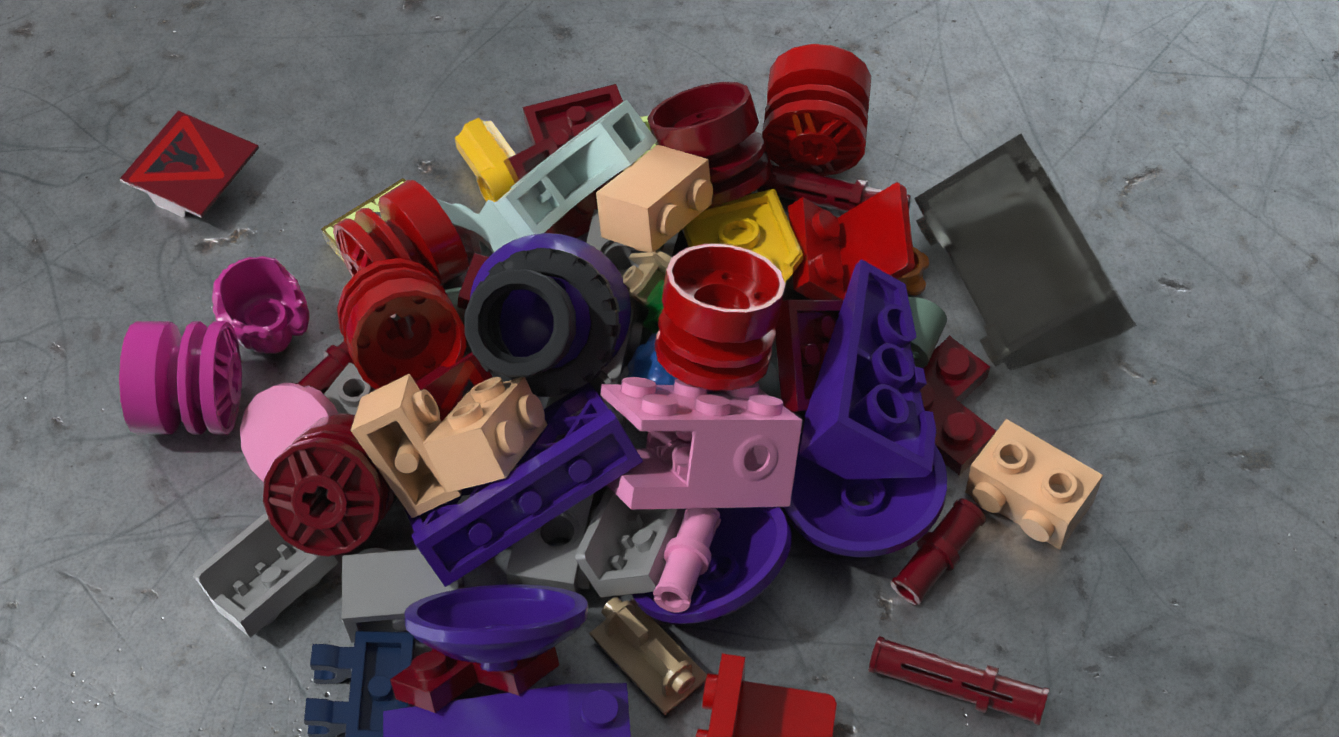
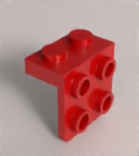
M722 653L718 675L707 673L702 709L712 710L709 730L698 729L696 737H832L837 703L835 698L827 693L745 681V657Z

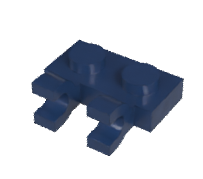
M356 631L354 647L312 644L310 667L311 670H315V684H336L343 682L347 678H351L349 702L306 698L304 723L308 725V737H337L341 733H345V737H383V711L410 707V704L396 700L390 679L411 665L415 650L414 636L406 632Z

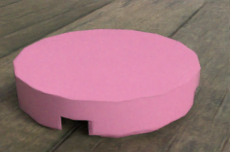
M295 383L278 384L258 393L246 407L240 426L241 449L250 469L264 482V478L274 460L303 431L320 418L338 414L335 405L321 391L310 386L303 387Z

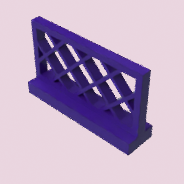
M590 382L544 409L545 421L547 423L546 428L516 464L518 465L517 468L511 471L505 479L462 489L461 496L414 518H411L405 509L414 531L411 536L416 547L445 587L643 462L611 409H608ZM582 409L581 413L578 416H571ZM567 434L559 442L553 443L558 435ZM463 495H470L467 500L457 504Z

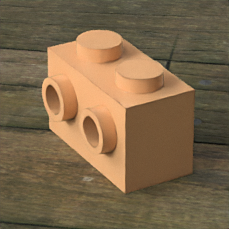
M656 145L596 192L601 237L633 247L638 251L655 252L712 204L713 186L710 182L709 160Z
M408 374L361 397L351 432L411 518H414L461 496L462 490L446 492L423 445V442L442 421L440 420L439 409L433 396L426 389L420 390L411 375Z
M493 377L474 386L423 442L446 492L450 493L505 479L546 428L547 423L545 421L544 409L539 398L532 393L525 377L503 382L501 377Z
M1005 419L972 463L965 493L972 496L974 501L986 511L1000 513L1020 525L1021 529L1034 540L1048 542L1061 549L1094 503L1103 475L1010 420Z

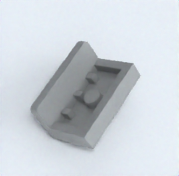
M607 486L575 554V559L581 570L585 573L600 597L654 592L666 565L664 551L668 542L672 538L677 537L686 508L631 510Z
M265 513L196 569L193 576L217 611L251 638L260 629L271 624L280 612L306 590L317 585L322 577L338 564V561L334 555L327 557L305 553L284 541L270 524L267 513Z

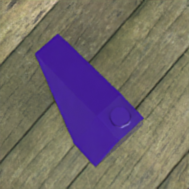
M862 259L855 265L806 411L799 455L844 479L926 477L932 472L936 425L933 412L924 410L920 389L927 383L924 369L915 367L911 342L917 336L906 284Z
M627 683L563 684L529 689L519 696L512 693H502L451 701L436 713L416 706L383 711V737H631Z

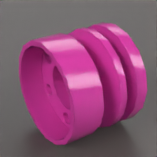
M136 321L129 326L124 337L120 356L119 388L123 416L130 432L136 435H172L178 429L181 419L187 432L192 435H201L207 429L214 435H228L234 429L241 399L242 365L238 338L233 325L227 321H214L207 328L201 321H192L186 326L183 336H181L178 326L171 321Z

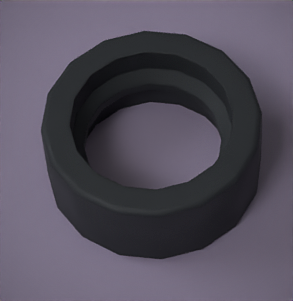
M505 270L487 278L472 293L464 313L465 336L473 355L489 370L506 377H531L554 368L568 354L576 335V311L568 293L553 278L533 270ZM513 290H529L539 294L548 303L554 317V330L549 342L540 352L528 357H514L502 352L493 343L488 331V316L493 304L502 295Z

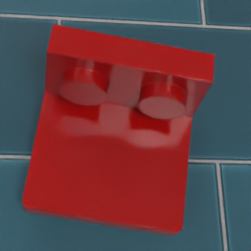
M899 182L892 184L838 218L830 211L822 209L804 197L788 206L789 223L803 253V261L793 272L794 290L811 300H844L855 265L861 259L896 279L911 272L915 267L907 190Z

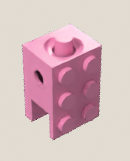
M640 377L622 379V384H602L600 395L640 431H648L646 448H635L643 462L610 482L607 486L631 510L788 507L791 501L802 419L785 408L781 399L769 396L759 389L760 385L757 382L754 385L737 390H708L688 385L679 379H675L674 385H656L654 381Z

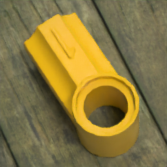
M476 118L464 124L462 131L455 137L456 149L476 175L479 189L485 201L487 202L489 199L496 202L511 190L510 187L515 184L504 163V160L515 155V152L491 120L483 121L480 118Z

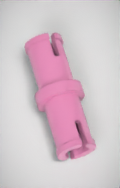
M686 508L677 537L672 538L664 551L666 565L659 583L653 592L655 603L666 611L674 613L686 611L690 606L691 596L699 575L704 574L708 570L711 562L709 548L716 529L721 522V519H719L720 513L716 508Z

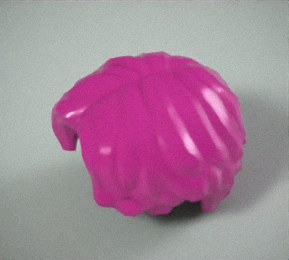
M261 256L238 260L236 263L230 264L227 269H224L214 281L212 302L216 321H227L233 325L239 346L257 353L277 354L289 345L292 336H302L308 329L310 313L304 293L300 289L298 280L277 259Z

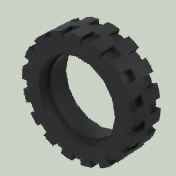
M551 248L519 251L510 255L503 262L495 264L488 271L490 274L485 280L505 270H533L546 276L565 280L578 289L588 305L591 327L587 343L576 358L562 367L552 368L538 375L525 377L532 393L540 397H554L573 392L594 380L613 357L617 339H619L621 329L618 312H620L619 304L610 288L611 285L604 275L600 274L587 260L572 253ZM480 281V283L478 284V286L476 287V289H477L484 281ZM512 291L502 295L493 304L488 316V331L493 343L502 352L509 355L512 354L502 340L499 321L503 303ZM480 362L481 366L485 369L486 372H490L494 377H501L503 382L520 378L506 377L502 374L489 370L482 362Z

